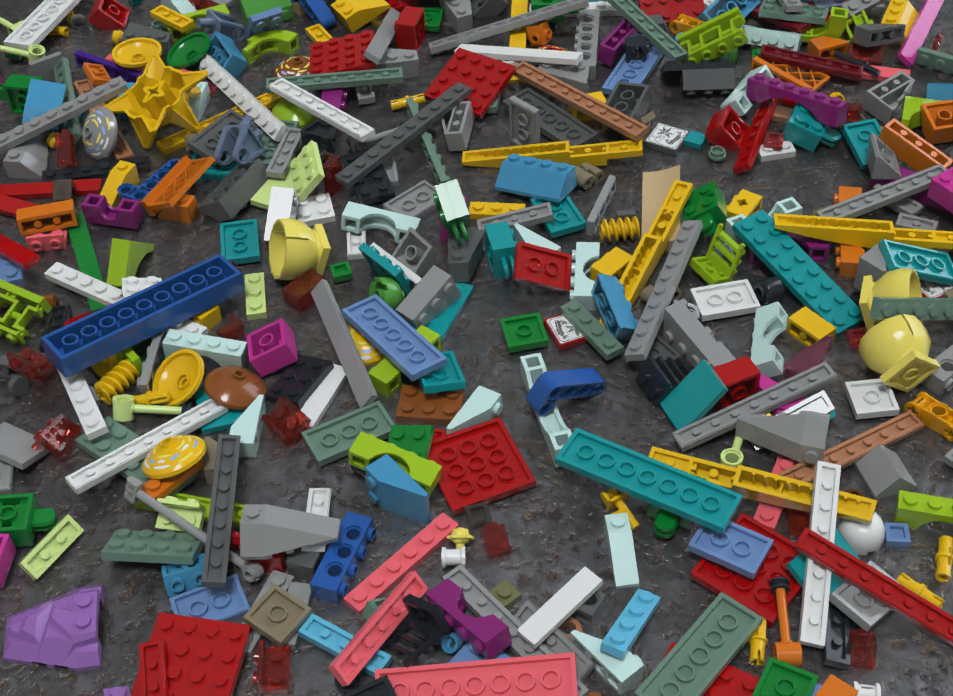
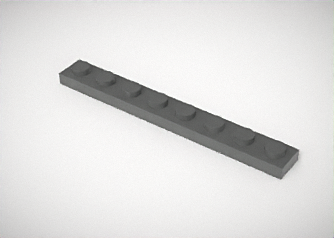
M218 434L201 587L226 588L241 442L240 435Z

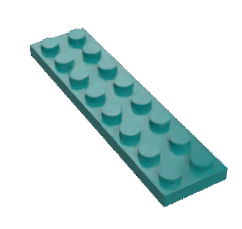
M763 209L733 224L732 230L784 283L801 303L836 327L835 338L864 322L861 309L785 231L774 228V220Z
M579 428L575 429L555 457V464L721 534L726 530L743 499V495Z

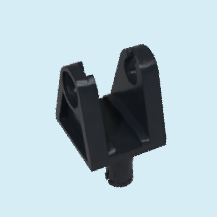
M320 118L300 130L302 146L295 152V156L297 157L301 153L302 148L312 140L318 145L321 162L334 164L341 145L340 137L334 136L337 128L331 124H325L327 122Z

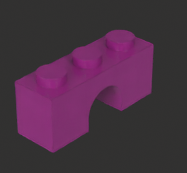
M89 193L81 204L85 220L89 223L137 229L144 219L140 200L122 198L115 208L107 202L106 196Z

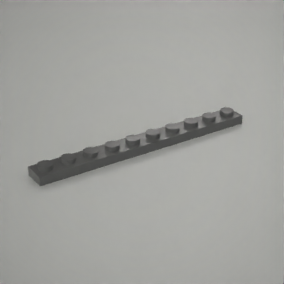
M457 82L336 174V182L348 189L470 96L472 94L471 88Z

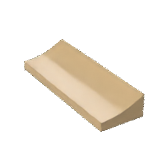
M680 165L660 171L643 172L641 238L644 233H648L674 180H680ZM680 216L679 224L664 252H670L681 227Z

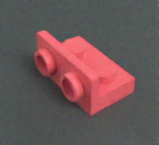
M57 229L30 234V236H26L25 241L28 249L33 252L67 249L69 232L68 229Z

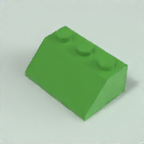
M240 0L243 22L246 27H248L251 15L281 6L283 11L280 23L294 19L291 0Z

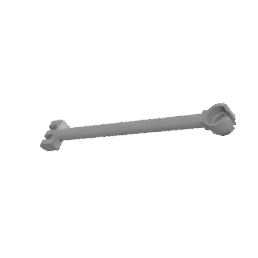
M133 476L127 477L126 491L124 492V497L133 504L141 500L206 545L207 534L144 492L142 490L143 482ZM229 550V561L241 568L243 577L247 582H256L264 576V569L260 563L241 560L239 555Z

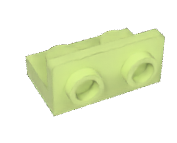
M166 496L165 499L157 498V501L202 530L207 509L200 504L199 500L188 498L187 501H180L173 496ZM158 513L155 525L157 530L187 533Z

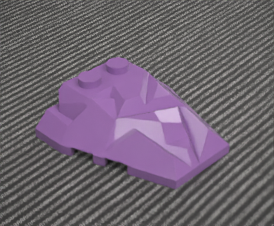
M104 584L75 589L7 617L3 651L4 661L26 665L43 663L48 668L54 669L56 665L68 667L69 671L75 672L101 668L102 646L98 638L99 608L104 607Z

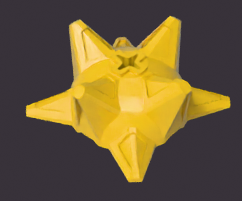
M155 53L150 56L143 74L137 78L136 83L125 91L124 94L103 107L110 109L112 113H126L142 147L150 149L159 128L172 123L194 132L201 128L188 100L200 95V88L196 85L208 76L207 70L182 72V70L171 66H165L159 54Z

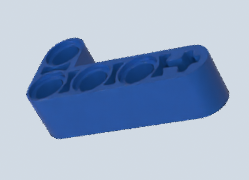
M291 0L292 3L299 1L315 25L320 24L325 30L336 25L335 16L323 0Z
M180 159L169 160L139 187L130 183L121 184L117 188L120 201L122 198L141 201ZM141 205L143 213H146L147 211Z
M594 368L547 371L537 378L526 396V401L539 416H544L552 410L558 400L599 395L605 390L607 383Z

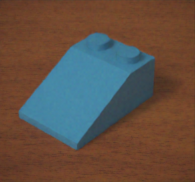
M31 78L22 124L30 121L32 118L45 114L48 110L61 106L64 103L66 84ZM60 124L45 131V133L59 132Z
M388 454L365 467V481L369 490L367 495L372 503H377L383 510L427 525L431 523L429 494Z

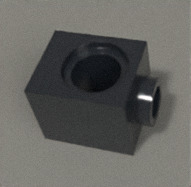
M645 36L625 37L626 61L646 60V53H649V43H646Z

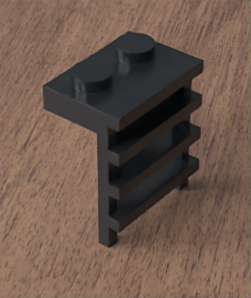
M648 356L635 379L655 407H661L660 403L691 371L687 367L686 361L682 360L681 357H677L676 360L667 357L666 360H663L662 357L658 356L654 360L652 356Z
M411 594L402 599L411 618L387 638L379 648L382 651L386 649L404 658L403 664L406 667L411 663L417 664L420 662L418 657L423 653L426 655L430 653L429 647L431 645L441 643L439 639L441 636L451 634L444 618L445 613L438 604H432L422 597L418 598ZM408 631L412 634H415L425 639L426 641L423 643L404 633ZM397 640L416 650L411 652L393 642Z

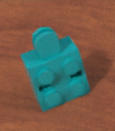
M797 102L780 137L814 152L819 142L835 147L841 138V134L839 131L820 123L810 110Z
M507 221L484 225L486 256L493 278H504L507 280L511 276L513 279L515 245L517 241H514L513 228H509Z

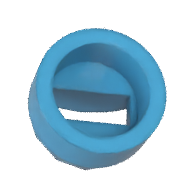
M451 633L448 636L444 635L441 639L442 649L449 654L459 651L463 645V641L456 633Z

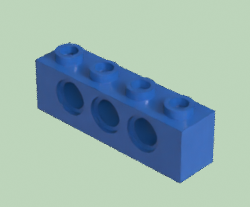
M349 511L346 512L340 525L338 541L330 543L310 582L313 598L339 605L342 597L347 595L349 583L357 575L358 564L361 559L365 558L369 542L375 538L376 528H374L373 518Z

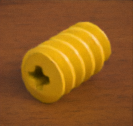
M633 216L631 221L629 217H625L623 222L620 217L617 218L616 223L613 218H610L609 223H607L606 219H602L601 225L599 223L601 243L604 242V238H607L608 242L611 243L612 237L618 242L620 236L626 241L628 235L631 241L634 240L635 235L640 239V226L636 216Z
M121 360L118 365L112 368V371L107 372L106 376H103L100 381L95 383V392L105 404L112 405L111 398L118 394H124V389L128 390L130 384H135V377H140V374L130 362Z

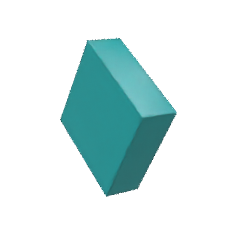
M691 130L684 140V145L701 150L707 138L705 134Z

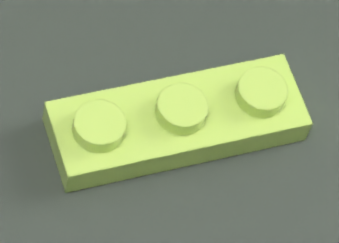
M264 272L244 275L247 320L267 318Z
M69 514L64 516L18 565L33 580H37L76 540L84 529Z

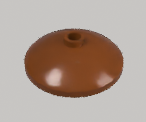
M222 366L207 374L204 381L206 394L217 404L230 409L246 410L258 395H264V399H266L267 386L265 382L255 372L244 367Z

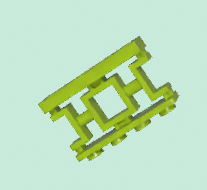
M738 6L678 35L679 45L688 51L687 59L681 62L693 60L694 63H700L701 60H712L748 43L747 33L743 26L737 29V27L745 24V18Z
M0 279V308L4 303L11 305L3 318L0 317V337L4 336L13 344L20 343L24 345L26 343L24 337L30 335L25 329L26 325L34 315L42 318L44 316L42 313L48 314L52 307L44 297ZM22 303H23V304L27 305V307L25 308V310H24V311L22 312V314H21L20 312H21V311L23 310V308H24V306L22 305ZM14 320H16V322L12 326L14 330L10 329L9 327L14 322Z

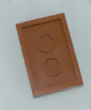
M402 385L396 412V422L449 425L463 407L465 389H459L454 392L444 391L436 394H424L421 386Z

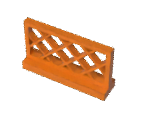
M757 56L752 59L749 70L750 72L766 64L774 78H779L780 81L786 83H794L795 86L810 88L814 92L828 83L831 78L821 72L785 64H774L772 61L763 60ZM802 77H808L810 80H803Z
M183 156L140 201L141 205L150 216H155L161 209L173 207L215 161L214 157L190 160L188 156Z

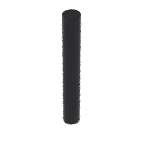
M840 51L834 53V57L847 63L864 66V71L877 77L881 73V70Z

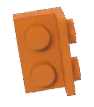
M84 62L82 69L92 85L96 87L101 86L111 80L103 65Z

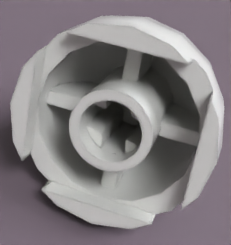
M874 512L871 523L843 518L838 523V531L857 555H867L868 552L874 550L877 552L883 545L885 526L883 520L876 512Z

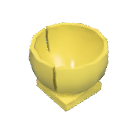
M292 218L276 220L269 240V264L274 279L282 281L296 280L304 277L311 271L314 278H322L331 251L323 225L315 224L312 230L300 220Z
M899 268L888 271L876 282H874L872 275L863 277L859 306L867 331L883 321L870 318L873 297H922L920 281L915 269Z
M900 314L884 319L871 327L860 339L859 353L865 364L876 375L880 376L883 384L908 393L940 368L937 360L928 357L931 340L927 329L914 315Z

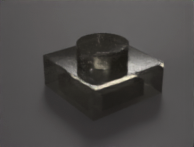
M487 502L464 506L470 530L493 524Z

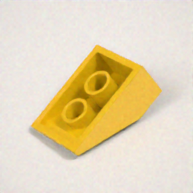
M336 0L331 4L337 20L351 33H354L391 7L385 0Z

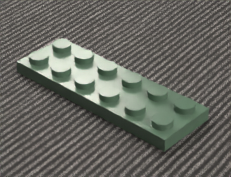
M107 416L104 418V421L109 430L108 433L90 441L86 434L83 433L75 439L77 447L98 460L140 436ZM144 459L118 472L125 479L133 476L143 482V484L151 479L146 477L142 471ZM196 473L167 496H174L175 493L184 489L197 478Z
M721 592L635 691L634 696H703L760 627L763 617Z

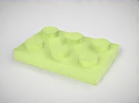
M312 140L302 148L301 153L290 164L295 192L299 195V200L302 202L325 177L318 145Z

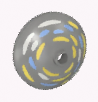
M105 107L95 108L89 113L83 125L82 141L88 155L95 160L106 159L116 145L118 134L117 121L110 109Z

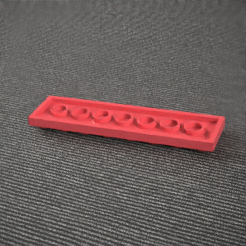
M575 652L375 669V680L387 674L397 696H578Z

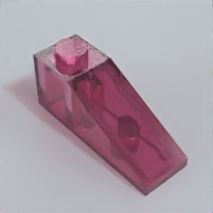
M829 335L794 354L790 362L786 361L783 367L784 380L823 363L830 352L833 336Z

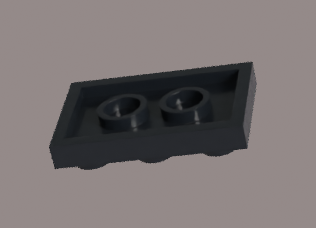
M299 354L298 360L290 364L265 394L266 400L300 409L334 368L332 361Z

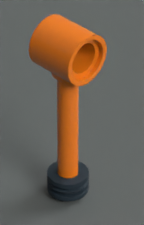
M775 577L769 582L770 591L776 594L781 641L773 643V658L796 667H801V643L793 642L790 636L786 593L790 591L789 579L786 577Z

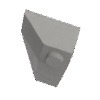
M43 132L8 151L3 160L8 178L42 180V171L48 170L49 145L46 143L49 133Z
M799 411V414L787 415L786 412H780L777 416H766L765 414L737 416L735 435L798 462L815 465L818 460L823 461L830 414Z
M244 504L240 521L241 560H266L273 558V554L285 551L286 554L293 553L294 549L308 546L312 548L336 542L339 537L341 520L268 504Z

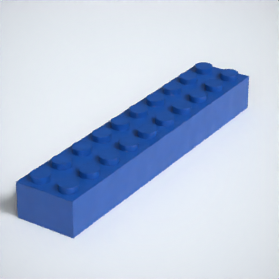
M218 254L42 336L41 340L45 356L67 378L244 292L242 273L221 254Z

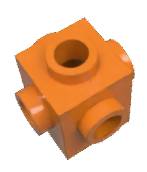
M539 21L537 24L529 25L526 28L531 47L547 46V43L552 39V31L549 28L548 21Z

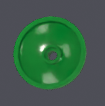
M195 32L180 39L167 54L166 60L168 65L175 69H185L199 63L210 48L211 40L209 36L204 32Z

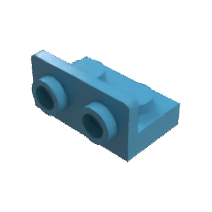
M205 553L199 554L193 565H161L162 577L168 597L201 587Z

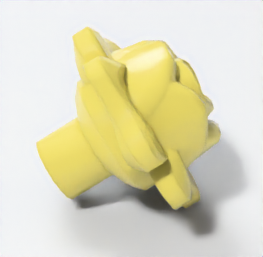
M459 527L454 528L451 535H447L446 538L456 544V549H461L462 546L473 540L474 536L469 534L468 529Z

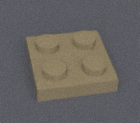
M274 583L243 616V622L251 625L257 632L279 647H282L312 614V608Z

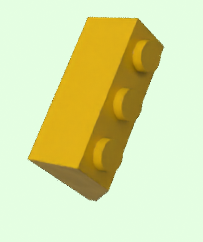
M908 0L890 1L881 24L906 25L903 41L896 42L895 44L903 45L918 12Z

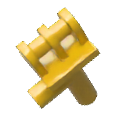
M610 488L607 493H600V497L607 507V512L617 508L618 510L611 514L628 513L632 531L640 527V524L626 506L629 498L628 494Z

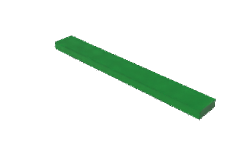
M83 211L78 212V226L68 227L79 270L104 282ZM88 298L91 312L107 307Z

